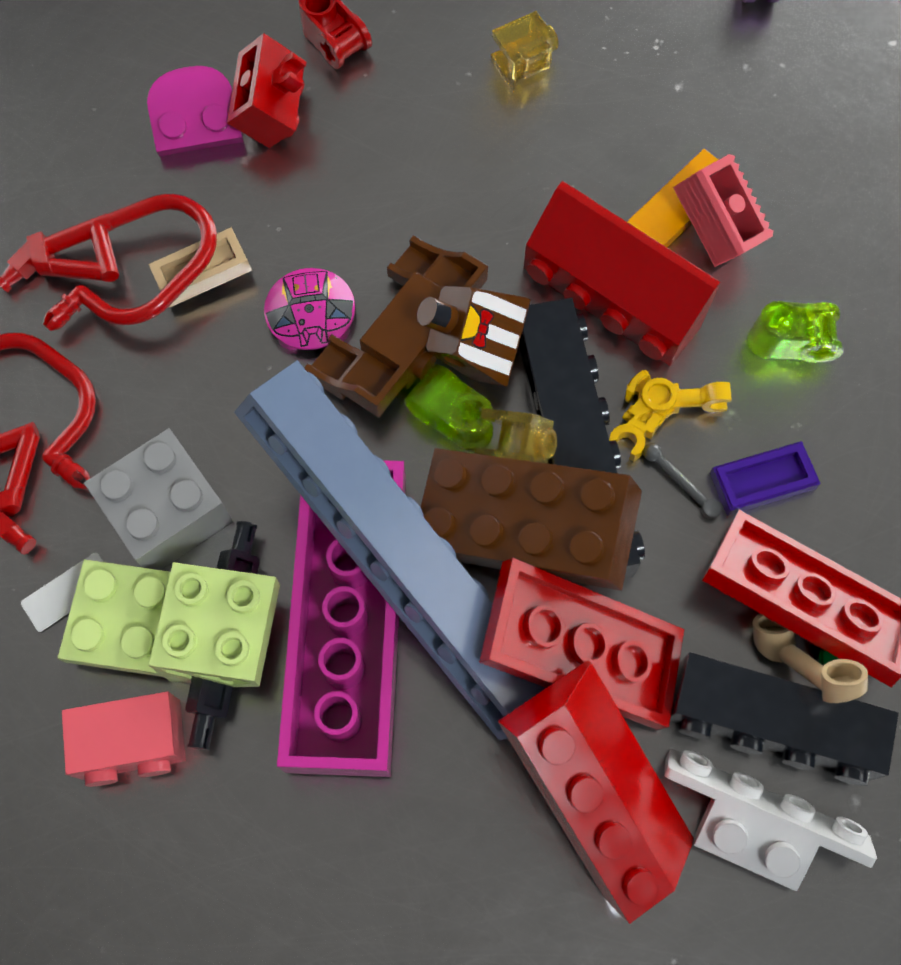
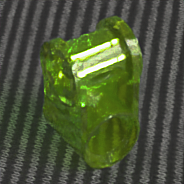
M772 301L764 307L749 330L747 336L748 346L754 354L765 359L804 360L811 363H824L838 359L844 352L843 344L837 337L836 322L841 316L840 309L837 305L826 302L810 304ZM769 327L776 329L780 334L773 332Z
M434 365L404 398L406 407L418 420L439 431L457 444L459 448L466 451H478L489 445L493 438V408L490 401L463 383L444 366Z

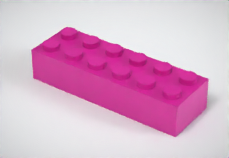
M383 460L390 470L391 477L406 495L404 461ZM301 495L277 767L285 773L391 777L399 616Z

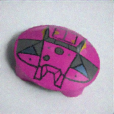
M304 268L288 273L273 285L265 300L264 315L268 328L283 348L288 350H314L328 346V338L331 334L342 341L347 339L355 315V300L347 283L338 275L324 269Z

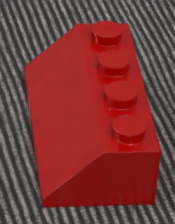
M563 180L556 187L525 248L523 268L534 281L541 285H549L564 295L565 299L573 298L575 308L585 309L600 319L604 327L610 332L624 335L636 343L646 356L654 360H661L669 366L674 363L700 330L721 283Z
M587 660L501 718L498 723L603 897L631 924L675 891L694 842V837L594 666Z

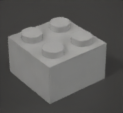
M170 428L84 482L135 561L142 568L162 570L233 522L217 494Z

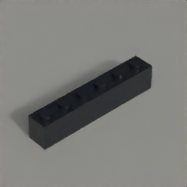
M573 298L529 305L519 341V348L546 463L617 473V469L621 468L620 450L616 440L609 441L605 425H609L610 422L609 409L605 397L598 398L595 383L599 379L598 366L594 355L587 356L584 342L588 339V330L584 315L576 313ZM638 530L634 531L625 578L633 577L641 564L640 560L645 558L644 543ZM575 583L580 586H587L586 584Z

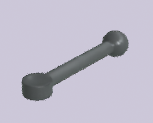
M650 443L644 447L643 456L645 459L651 462L655 461L700 504L703 517L713 520L721 514V503L716 499H707L662 455L659 445Z

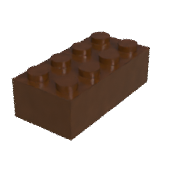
M434 448L420 508L422 509L423 517L437 535L445 539L453 547L459 562L501 569L502 562L515 558L570 582L622 591L642 491L633 478L626 474Z

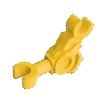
M642 370L628 383L624 398L626 402L630 403L634 395L637 394L638 400L622 416V419L627 421V423L614 428L610 434L609 441L616 440L618 443L623 438L632 440L635 446L630 453L629 460L635 462L643 453L645 437L651 440L665 419L672 414L679 413L680 408L702 407L707 412L727 411V402L732 400L730 382H713L701 388L679 389V383H672L665 378L651 379L649 372Z

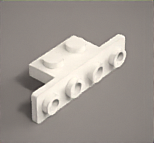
M669 749L665 758L664 776L711 798L694 835V846L794 891H798L819 846L867 867H873L877 856L871 837L861 825L845 817H837L835 820L816 812L810 803L798 796L786 794L782 797L764 789V786L758 780L747 774L735 772L732 775L715 768L709 759L697 752L685 750L681 753L677 750Z

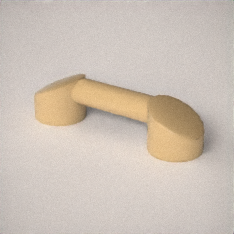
M762 614L754 618L753 635L758 651L771 661L784 662L822 691L823 701L827 703L848 702L860 698L868 691V671L859 662L837 659L823 666L796 647L794 632L769 620Z

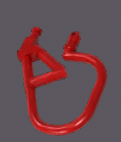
M178 194L152 196L47 237L41 231L27 236V242L7 261L9 266L0 276V287L9 293L12 290L11 286L22 278L27 280L35 271L41 276L113 282L119 278V271L109 232L117 227L159 211H181L194 219L198 224L201 232L200 245L194 257L152 300L136 308H115L107 304L88 287L78 285L68 295L63 294L61 296L62 299L57 304H54L45 314L43 325L50 331L61 329L75 312L79 313L82 310L80 306L83 304L95 315L112 324L134 325L143 323L164 312L205 270L216 249V226L208 211L191 198ZM91 239L97 262L55 258L54 253Z
M25 333L0 334V351L6 349L30 351L66 377L75 386L79 397L76 415L69 426L43 452L42 459L51 467V472L54 475L61 476L70 486L75 489H87L80 481L83 478L86 480L90 479L88 471L78 463H74L72 457L65 453L86 432L95 413L96 397L89 377L77 365L35 336ZM34 422L0 434V454L16 448L5 489L0 492V537L7 543L14 545L16 550L23 555L33 550L36 545V539L29 534L27 535L9 517L17 514L21 509L39 443L40 434Z

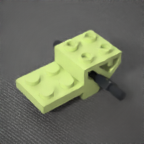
M237 521L232 549L220 552L217 568L173 562L170 572L84 559L58 659L65 663L160 676L168 681L190 684L185 710L188 713L195 714L187 747L210 751L215 718L227 717L233 687H260L280 584L274 576L257 574L260 559L257 556L251 555L257 525L247 521Z

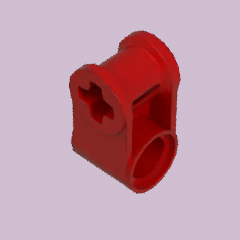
M298 0L304 36L321 52L328 64L334 69L342 67L344 60L358 50L366 51L372 47V38L365 23L359 16L352 13L341 0Z

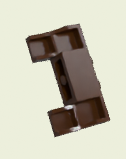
M413 235L409 240L410 246L395 264L390 263L387 266L388 277L403 287L361 337V350L331 334L328 338V346L312 365L307 364L304 369L316 376L324 389L341 400L347 396L369 412L380 417L403 387L408 390L417 378L424 379L436 362V357L428 353L426 348L430 328L420 325L417 320V311L421 302L427 297L439 299L440 292L445 286L481 289L488 278V265L466 252L446 251L432 246Z

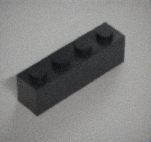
M689 652L679 664L670 722L680 724L679 732L694 738L709 740L711 734L730 739V747L738 751L762 755L763 749L783 755L782 762L789 766L804 770H815V765L835 770L834 777L840 781L867 786L868 780L871 781L889 776L899 712L858 700L827 703L822 700V691L819 689Z

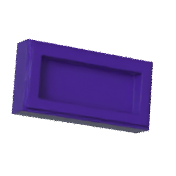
M802 441L715 466L709 473L727 516L736 514L739 510L746 511L816 490L821 484Z

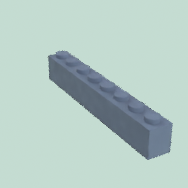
M298 360L252 391L234 413L498 740L508 739L498 721L543 691L545 687L479 663L493 605L489 600L487 590L478 580L469 575L457 560L456 553L450 543L439 537L425 520L418 503L411 497L406 496L393 480L386 463L378 456L373 455L360 439L353 422L346 415L341 414L324 394L323 386L317 377L307 372Z

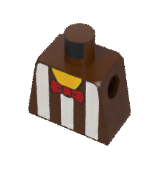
M445 286L440 292L439 299L433 297L425 298L417 311L419 324L430 328L426 344L428 353L474 381L508 386L531 299L477 288Z

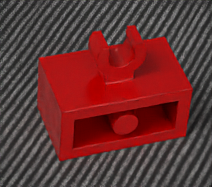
M265 33L260 35L238 53L227 124L268 148H271L284 138L292 136L299 124V116L297 114L300 96L304 89L303 72L307 62Z

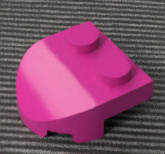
M207 66L183 67L163 74L152 84L148 92L147 106L156 152L159 156L244 142L242 132L227 124L232 87L221 72Z

